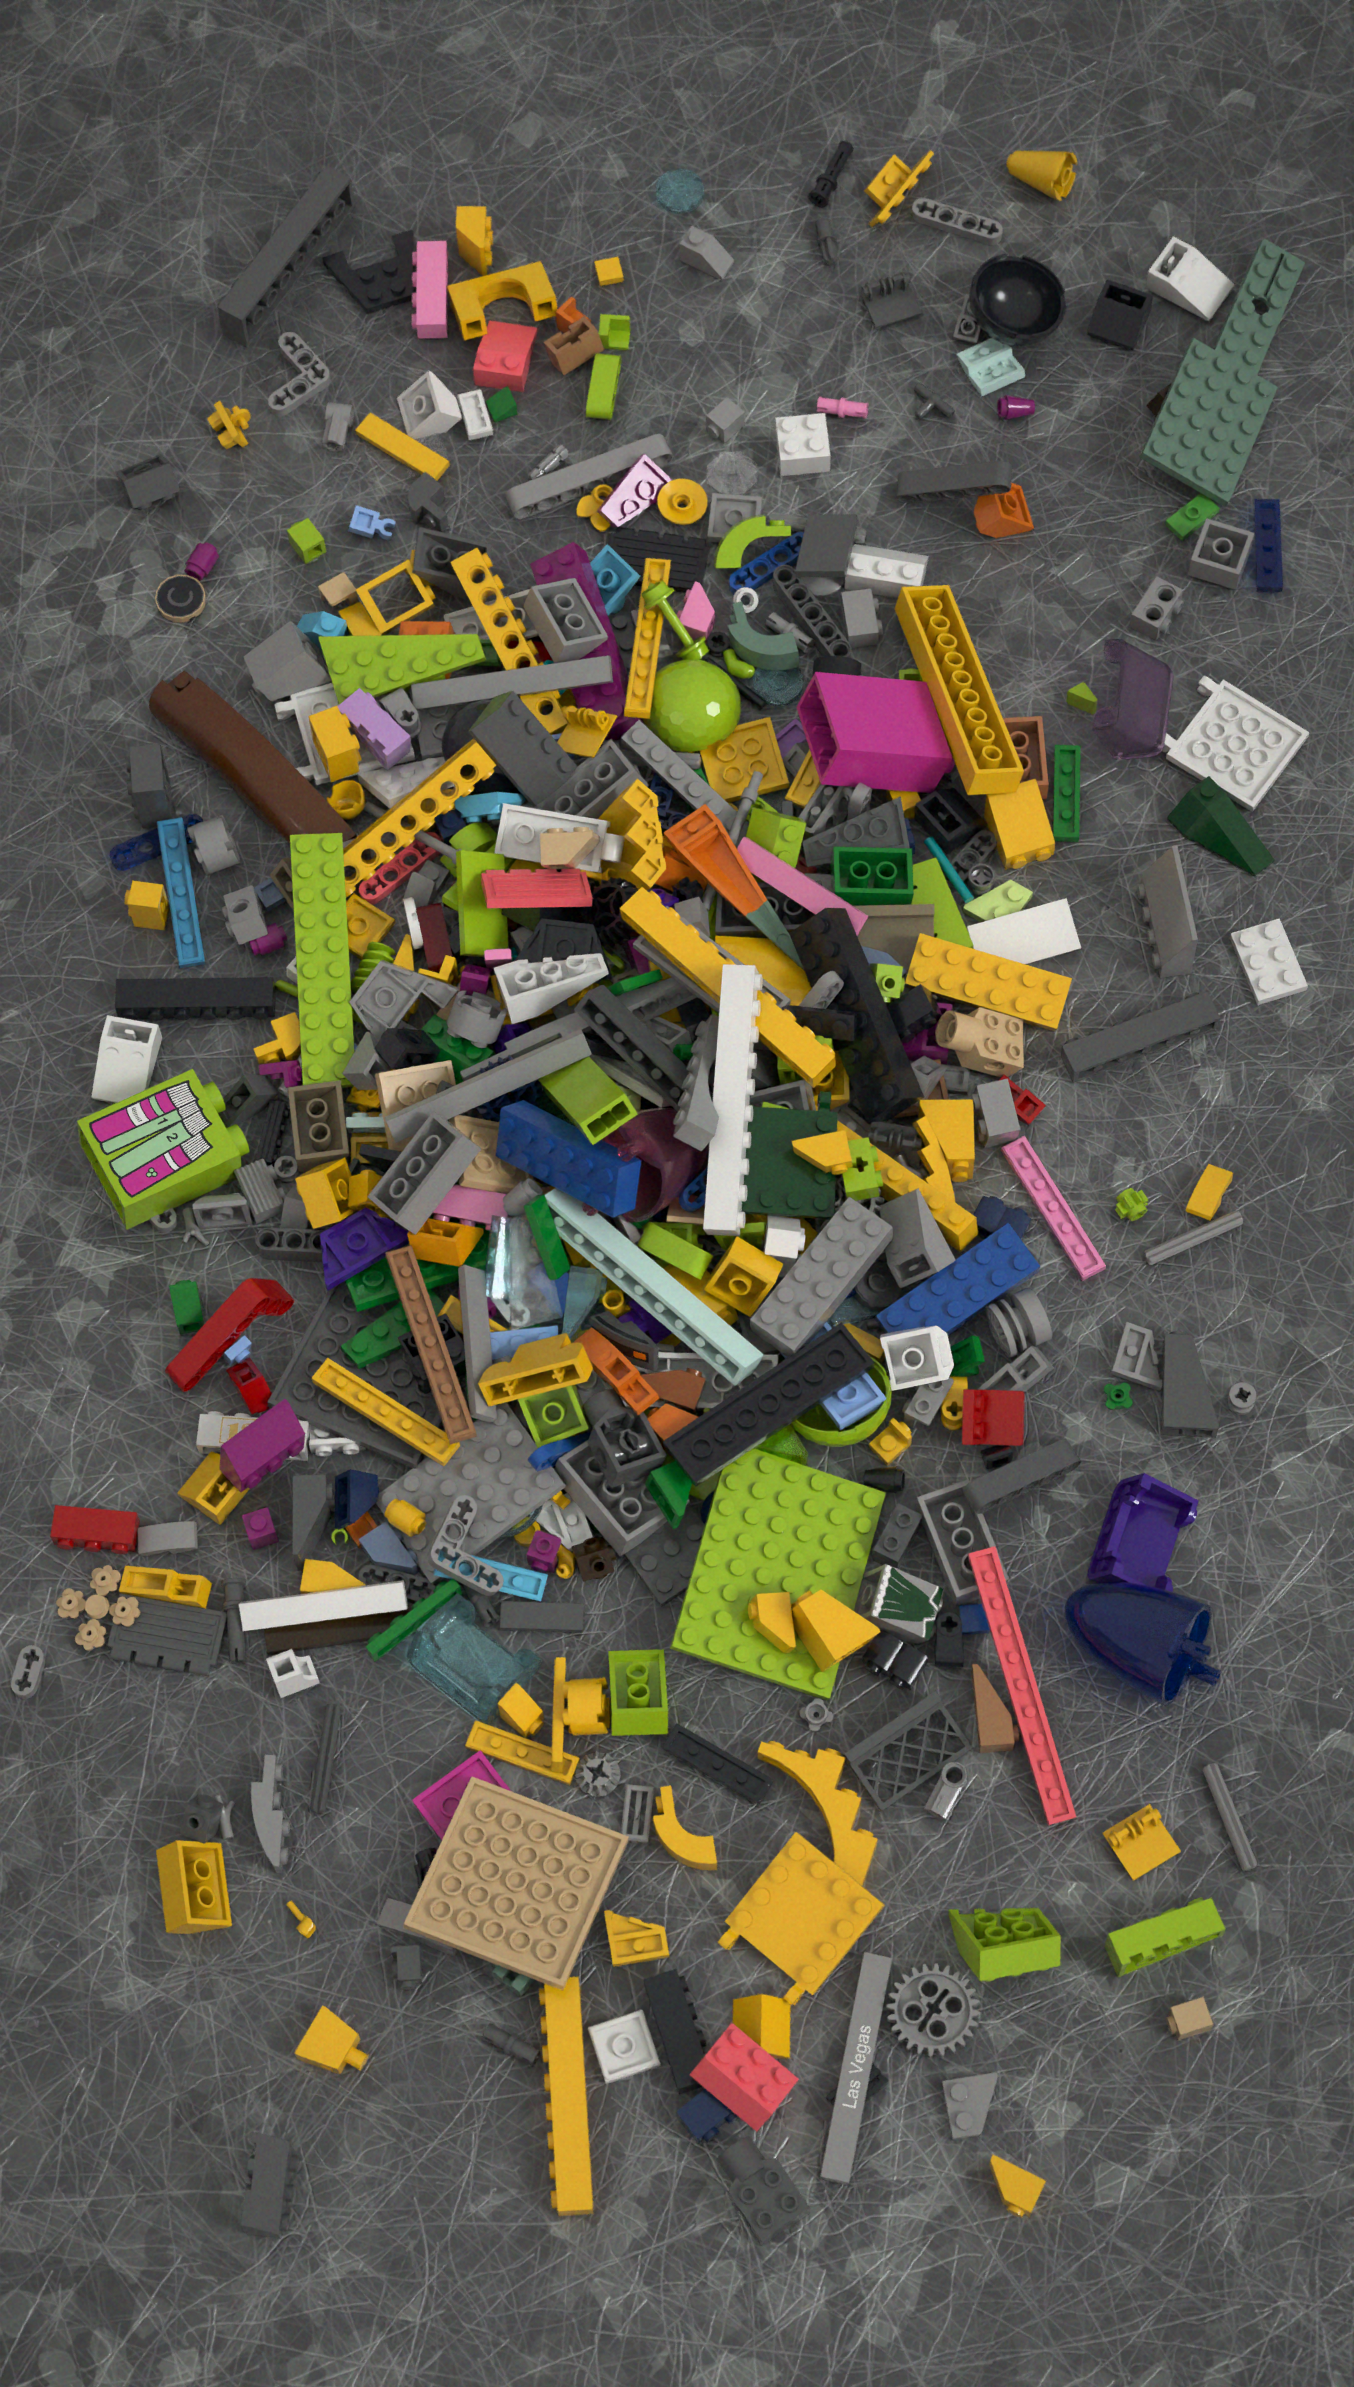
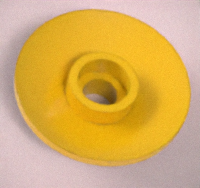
M675 479L665 484L660 490L657 500L658 509L665 519L674 524H692L704 515L707 509V495L698 483L689 479ZM685 504L687 507L681 508L678 505Z

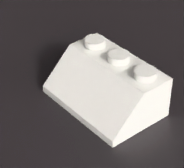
M854 544L845 577V590L855 591L871 588L872 594L898 598L901 587L923 586L928 556Z

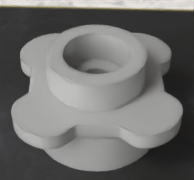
M819 1698L814 1699L807 1707H803L800 1710V1717L808 1722L809 1729L814 1732L818 1731L821 1725L826 1722L829 1723L833 1719L832 1712L827 1711L823 1700ZM814 1713H818L819 1716L814 1717Z

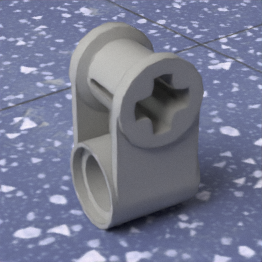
M402 688L379 700L381 709L386 711L411 736V739L420 734L419 714Z

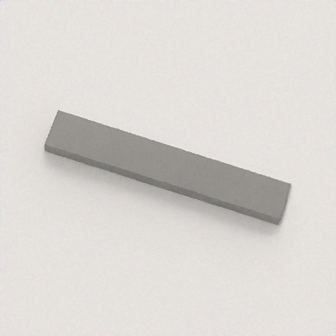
M462 1265L458 1268L469 1411L471 1417L491 1423L497 1420L496 1405L488 1406L478 1385L484 1371L493 1365L485 1271Z

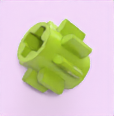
M1129 1188L1120 1193L1116 1198L1118 1203L1116 1204L1115 1211L1121 1219L1127 1217L1130 1221H1135L1148 1211L1145 1206L1148 1205L1147 1201L1149 1200L1142 1190L1136 1192L1133 1188Z

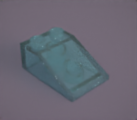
M570 1266L562 1334L567 1333L571 1343L576 1340L590 1319V1316L598 1307L599 1298H603L606 1293L607 1278L602 1277V1272L599 1269Z

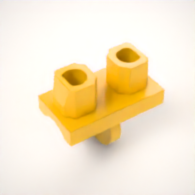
M221 401L215 403L214 407L217 411L211 414L207 420L215 431L226 426L227 430L217 436L222 446L229 449L237 443L241 447L249 444L239 427L241 426L243 430L249 427L247 423L251 418L249 411L234 406L232 414L230 409L224 408Z

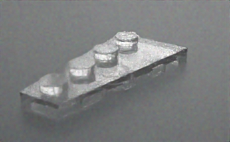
M526 1214L511 1217V1308L509 1330H515L561 1318L563 1314L555 1280L548 1278Z

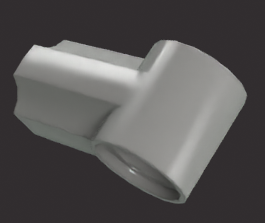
M334 402L327 403L325 413L326 426L322 440L323 448L328 449L330 452H338L344 449L348 427H351L353 423L354 405Z
M950 1762L945 1765L924 1807L925 1811L938 1819L946 1821L961 1790L966 1785L967 1772L962 1764ZM951 1771H957L961 1774L962 1779L958 1783H951L946 1778L947 1774Z

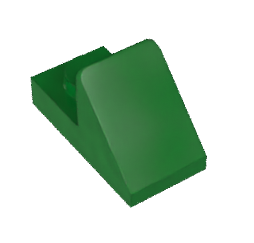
M970 1336L950 1347L954 1362L950 1376L969 1377L979 1374L978 1365L984 1363L985 1360L978 1336Z

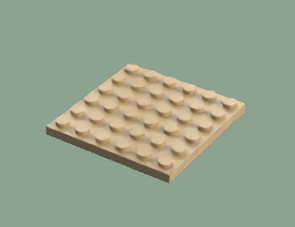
M471 1776L406 1917L404 1929L564 1990L627 1846L629 1836Z

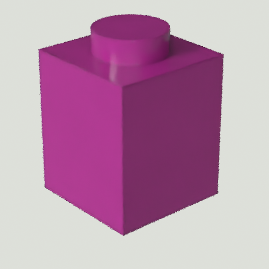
M268 1507L242 1515L252 1550L279 1542Z

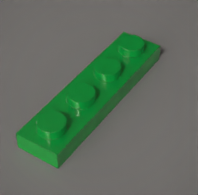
M1055 745L1053 837L1055 841L1079 842L1081 745Z
M451 1579L449 1582H441L433 1590L434 1593L427 1599L421 1598L412 1606V1611L405 1616L400 1615L390 1623V1628L385 1632H378L368 1640V1645L365 1646L370 1658L374 1662L379 1660L462 1595L460 1585L455 1579Z

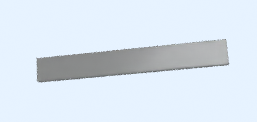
M601 656L412 684L413 706L417 711L489 700L510 691H514L517 696L613 683L611 657Z
M579 1029L384 1118L397 1143L415 1135L433 1111L448 1120L590 1056L592 1053L582 1030Z

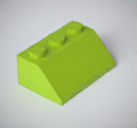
M752 807L745 837L796 868L806 822L802 818ZM751 873L757 883L765 882Z

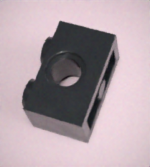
M387 1028L375 1047V1050L392 1069L432 1064L441 1051L424 1030Z

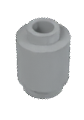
M530 1178L520 1181L503 1198V1208L506 1213L512 1217L522 1218L526 1214L524 1205L536 1195L543 1194L541 1187Z

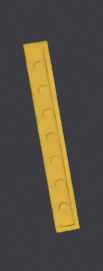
M645 559L641 594L648 589L649 583L655 584L663 580L668 586L671 560ZM640 595L624 717L650 719L664 614L657 604L646 609L644 607L646 602L642 595Z

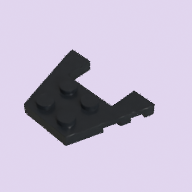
M413 230L392 235V242L398 257L351 271L344 252L341 251L322 257L323 264L327 270L330 269L336 280L347 288L349 294L367 314L411 301L412 293H414L412 285V272H414L412 252L414 251Z

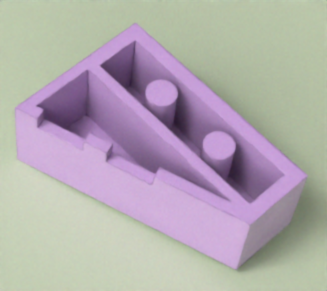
M359 688L338 705L340 713H345L348 717L351 732L356 735L387 771L411 752V736L386 711H383L377 705L376 700L369 692L364 693Z

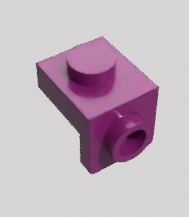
M537 1530L526 1554L528 1565H531V1568L535 1571L554 1573L558 1564L557 1553L562 1542L561 1538Z

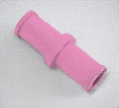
M842 397L840 400L818 398L817 413L836 414L840 418L845 416L867 418L868 403L847 401V398Z

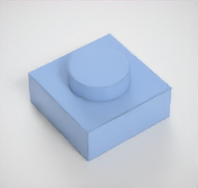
M244 1335L224 1352L223 1358L229 1365L235 1361L238 1364L250 1355L249 1349L252 1343Z

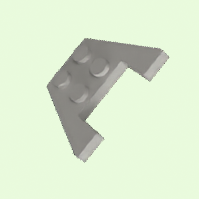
M381 960L350 1000V1004L367 1030H370L372 1035L380 1041L381 1035L387 1028H396L422 993L444 1009L459 989L450 984Z

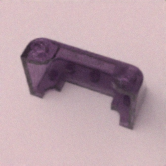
M1122 639L1105 640V658L1110 663H1119L1120 665L1115 706L1103 707L1095 714L1092 730L1115 760L1156 756L1162 751L1165 744L1174 678L1173 671L1168 664Z

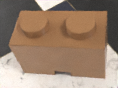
M585 316L568 326L569 331L561 334L559 332L543 342L551 363L563 376L593 358L596 353L604 350L597 329Z

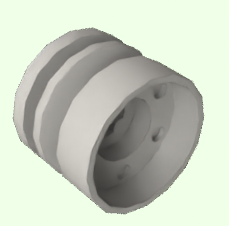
M1025 1288L1011 1295L1012 1308L1005 1299L998 1300V1307L992 1303L985 1308L992 1336L1003 1353L1009 1358L1017 1355V1349L1020 1352L1026 1351L1025 1337L1033 1346L1052 1339V1330L1048 1317L1040 1300L1031 1288Z

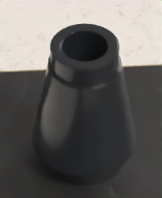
M898 1466L865 1470L864 1486L895 1494L897 1491L904 1490V1469H898Z

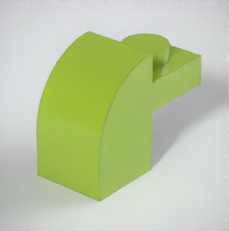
M486 822L472 823L458 831L449 840L452 844L450 847L456 850L486 852L497 841V834ZM443 855L440 861L457 878L456 864L452 862L451 858Z

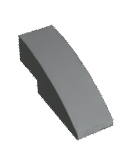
M1030 1346L1012 1363H1007L978 1389L1025 1392L1053 1370L1054 1367L1038 1347Z

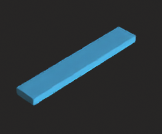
M183 818L157 821L179 968L204 965L205 959Z

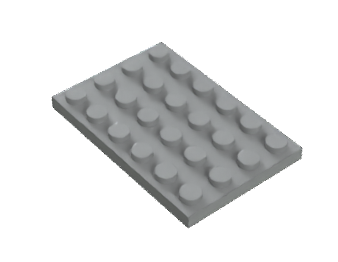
M507 1402L496 1406L497 1420L490 1423L478 1419L473 1423L476 1437L460 1441V1447L444 1467L427 1457L417 1465L416 1469H411L378 1495L376 1504L383 1514H385L389 1503L394 1499L405 1500L426 1514L425 1520L427 1524L419 1535L416 1534L409 1537L399 1530L404 1538L402 1542L406 1548H411L417 1556V1564L431 1584L434 1583L436 1585L444 1577L433 1574L434 1568L430 1566L427 1554L450 1505L457 1497L461 1495L470 1496L477 1504L476 1514L459 1550L467 1554L476 1555L566 1487L552 1466L548 1469L536 1471L528 1462L529 1456L538 1448L534 1439ZM463 1503L459 1506L461 1511L455 1519L460 1520L468 1512L466 1504ZM446 1527L445 1532L449 1538L457 1539L459 1537V1531L456 1527Z

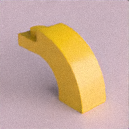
M671 1786L660 1787L661 1796H656L658 1813H663L664 1815L653 1816V1824L661 1845L675 1860L688 1867L699 1870H717L713 1836H695L685 1831L675 1815Z

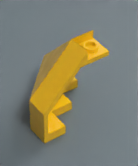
M636 779L626 787L598 818L599 820L611 822L610 827H607L606 833L625 837L621 863L601 860L600 868H603L602 873L608 868H614L618 873L613 878L618 879L620 877L636 885L638 890L641 887L649 890L666 870V862L662 852L663 838L661 822H659L657 811L659 806L658 797L639 779Z

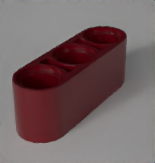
M441 902L416 907L428 970L436 973L440 972L445 955L453 957Z

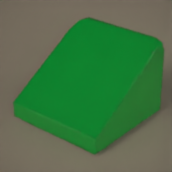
M508 386L486 400V405L494 423L518 415L516 402Z

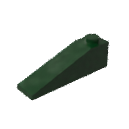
M1210 776L1190 789L1167 817L1168 821L1183 837L1190 841H1197L1206 846L1205 849L1212 853L1216 852L1227 858L1229 863L1254 877L1275 861L1227 794Z

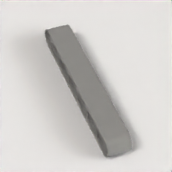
M662 434L651 435L517 485L505 493V498L516 519H524L591 494L592 490L599 485L613 486L618 484L641 454H646L659 468L669 464L673 460V455Z

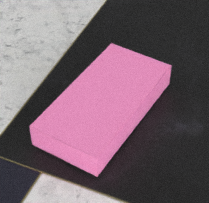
M511 949L484 951L487 968L494 969V967L513 962Z

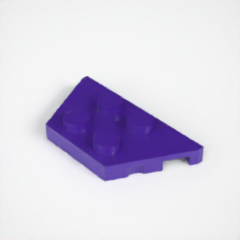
M365 1207L322 1232L320 1240L326 1289L334 1288L385 1258L386 1252L400 1249L409 1244L407 1235L409 1230L406 1231L396 1226L394 1221L386 1217H380L376 1212Z

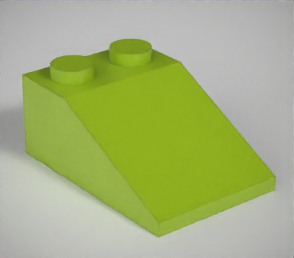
M664 1649L608 1651L612 1736L668 1734V1702Z

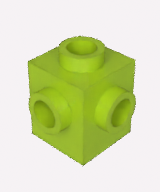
M870 963V968L884 1002L890 1003L891 998H899L905 985L904 978H902L903 966Z

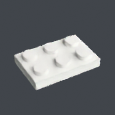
M1280 918L1230 933L1231 943L1257 1005L1307 990V982Z

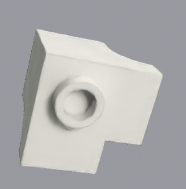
M290 1649L266 1659L280 1698L320 1683L310 1655L297 1657L294 1655L293 1650Z

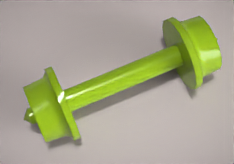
M663 580L655 584L649 583L648 589L641 594L646 602L644 607L649 609L657 604L684 644V647L677 652V657H682L684 660H702V657L709 651L705 644V636L693 640L665 599L674 592V589L672 587L669 588Z

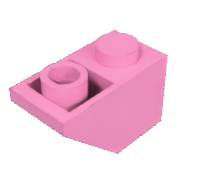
M695 581L692 590H687L684 597L683 611H678L677 617L693 640L705 636V644H707L708 636L715 625V611L701 584Z

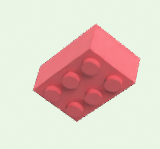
M733 2023L728 2026L690 2074L692 2078L756 2132L774 2113L799 2080Z

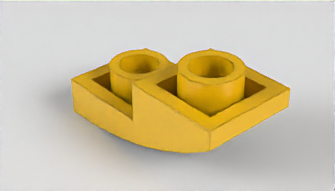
M1208 1164L1191 1195L1186 1212L1211 1220L1221 1205L1222 1196L1232 1181L1233 1172Z

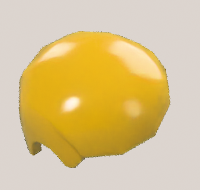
M354 780L342 781L332 786L331 797L326 799L343 820L354 819L364 810L366 805V798L361 784Z

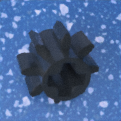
M688 877L679 880L678 884L672 886L674 890L672 896L679 898V902L699 897L702 903L704 902L702 899L704 890L697 880L690 882Z

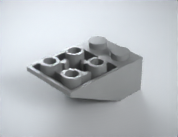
M919 1188L880 1205L882 1207L880 1210L881 1219L893 1227V1239L885 1250L887 1264L900 1288L937 1273L956 1261Z

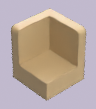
M344 572L318 586L321 600L323 602L327 601L332 607L344 600L349 606L359 602L356 588Z

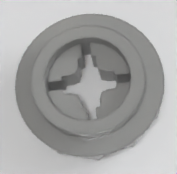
M595 1751L592 1754L584 1755L583 1759L577 1763L576 1782L586 1794L596 1797L604 1796L611 1793L617 1787L620 1780V1768L617 1761L608 1753ZM603 1764L602 1773L606 1777H598L593 1784V1773L590 1770H597Z

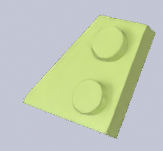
M1009 880L965 904L963 913L979 922H984L1023 911L1032 898L1033 892L1013 880Z

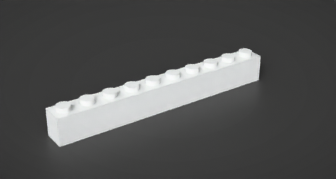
M723 964L713 1091V1106L719 1116L715 1136L709 1144L703 1225L707 1235L740 1236V1228L745 1227V1212H742V1201L747 1200V1185L743 1184L744 1175L749 1173V1159L745 1158L746 1148L751 1146V1132H747L748 1122H752L753 1106L749 1105L750 1095L755 1093V1080L751 1079L752 1069H756L757 1054L753 1053L754 1043H758L759 1028L755 1026L756 1016H760L761 1011L760 1000H757V991L762 990L763 984L762 974H759L755 965Z

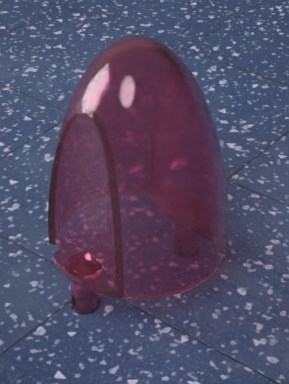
M650 1108L637 1110L638 1115L601 1139L618 1148L617 1153L620 1158L627 1154V1156L623 1157V1161H630L634 1157L641 1160L635 1209L621 1214L627 1222L647 1220L670 1205L698 1176L705 1163L709 1143L700 1151L673 1137L676 1127L673 1121L678 1113L675 1109ZM583 1202L582 1208L584 1212L593 1209L587 1213L588 1216H594L600 1212Z

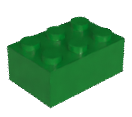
M833 847L830 862L832 893L852 906L912 904L914 895L912 848Z

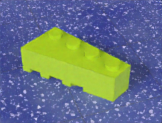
M1203 1897L1187 1903L1186 1907L1180 1909L1172 1908L1163 1912L1160 1916L1144 1919L1134 1925L1108 1933L1104 1947L1119 1978L1221 1937L1225 1932V1927L1212 1898L1203 1900Z

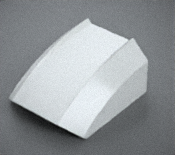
M938 1326L920 1327L881 1334L880 1340L886 1356L892 1391L949 1378L954 1362L948 1335Z

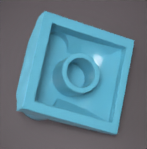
M607 544L590 564L607 615L619 612L623 608L625 596L640 578V575Z
M492 792L469 795L464 798L461 796L455 800V808L460 811L461 818L466 819V823L482 822L483 817H488V821H495L501 819L503 803L521 806L527 799L522 794Z

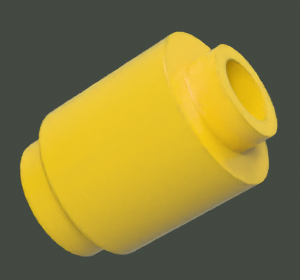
M394 1499L385 1510L384 1516L388 1519V1522L409 1537L416 1534L419 1535L426 1527V1514L405 1500Z

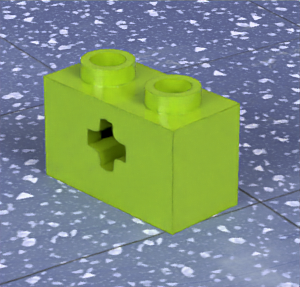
M869 1137L848 1141L852 1167L848 1168L847 1172L842 1173L847 1199L850 1197L858 1201L880 1197L878 1187L883 1186L881 1171H875L873 1163L879 1162L876 1146L870 1147ZM863 1166L864 1171L859 1172L858 1167Z

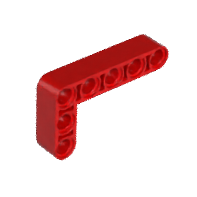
M259 1278L245 1280L166 1367L165 1373L182 1392L189 1391L205 1376L258 1315L281 1316L292 1307L294 1299L276 1280Z

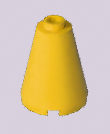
M1016 150L1013 154L1009 155L1006 167L1012 176L1052 199L1061 201L1060 197L1066 198L1073 186L1076 173L1072 172L1073 164L1077 165V159L1074 153L1068 151Z

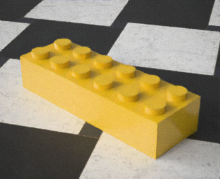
M920 933L904 987L913 989L921 984L931 991L932 995H937V997L978 1009L981 1007L1023 1019L1024 1023L1055 1032L1058 1028L1072 978Z

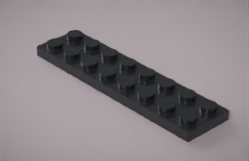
M841 1322L664 1440L663 1446L694 1486L697 1487L874 1368L875 1362Z

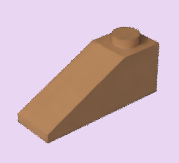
M972 1664L971 1676L979 1753L1013 1751L1014 1742H1019L1018 1725H1012V1716L980 1666Z

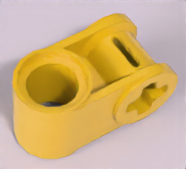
M949 1376L954 1380V1383L941 1404V1422L948 1430L954 1431L962 1428L963 1389H968L967 1377ZM951 1412H956V1416H952Z

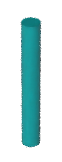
M932 836L928 837L924 841L925 845L934 858H937L940 867L963 901L969 903L973 900V895Z

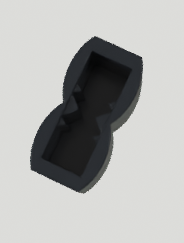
M879 1629L881 1632L874 1637L863 1655V1663L866 1664L865 1668L876 1676H879L881 1673L889 1677V1682L898 1689L903 1690L905 1687L911 1690L928 1663V1656L916 1648L903 1643L895 1636Z

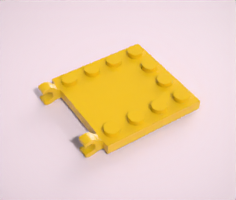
M795 1832L725 1920L731 1928L724 1933L717 1943L726 1950H730L740 1936L744 1937L796 1981L795 1985L783 1997L791 2005H796L806 1991L811 1995L818 1991L885 1904L802 1835Z

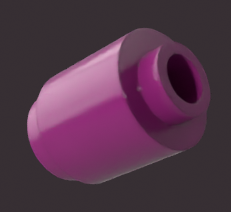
M204 542V544L198 543L185 563V573L196 578L198 581L206 578L219 558L216 547L207 542Z
M276 923L267 925L268 935L249 941L254 956L258 954L262 956L285 947L284 941H287V936L282 926L277 927Z

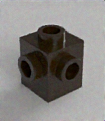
M603 1536L588 1538L583 1543L571 1546L577 1569L583 1582L591 1579H602L608 1574L615 1572L612 1564L613 1561H616L615 1552L611 1545H606Z

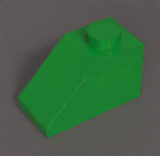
M676 1461L651 1471L645 1483L646 1488L672 1529L679 1526L692 1482Z

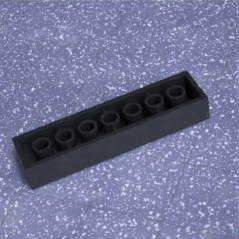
M846 908L823 909L789 934L811 988L825 973L830 971L836 972L843 980L842 989L826 1009L857 1012L856 1038L854 1041L833 1039L866 1121L887 1122L923 1099L924 1095Z

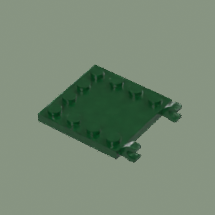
M820 1091L817 1111L753 1106L752 1122H748L747 1132H751V1146L746 1148L745 1157L749 1159V1173L744 1175L743 1184L747 1185V1200L742 1201V1212L752 1215L829 1220L834 1216L836 1175L832 1174V1172L825 1173L794 1153L792 1141L837 1132L838 1112H830L831 1092Z

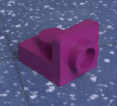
M299 1060L259 1065L260 1075L270 1074V1079L284 1078L285 1088L302 1086V1068L300 1067Z

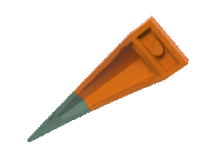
M706 804L663 832L664 838L689 867L804 970L789 933L757 884L723 824Z

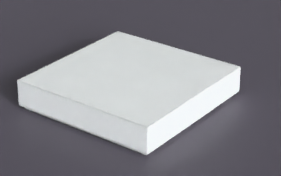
M643 2010L588 2027L606 2084L661 2066Z

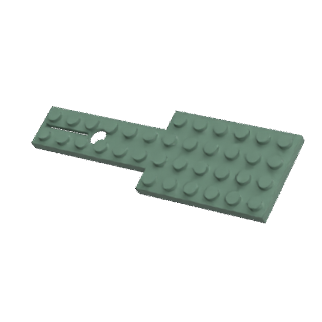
M1265 238L1258 244L1214 348L1212 349L1195 338L1189 342L1139 456L1141 459L1224 507L1231 499L1277 391V386L1257 374L1305 264L1304 261ZM1259 299L1263 301L1267 307V312L1263 315L1257 314L1254 311L1255 306L1252 300Z

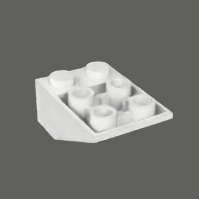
M1173 236L1149 269L1146 289L1210 322L1235 284L1195 247Z
M107 1015L100 1039L92 1099L118 1103L149 1088L162 1040L158 1024Z

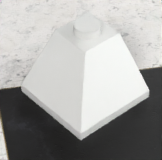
M427 371L397 397L407 435L414 440L447 432L462 419L456 397L431 371Z

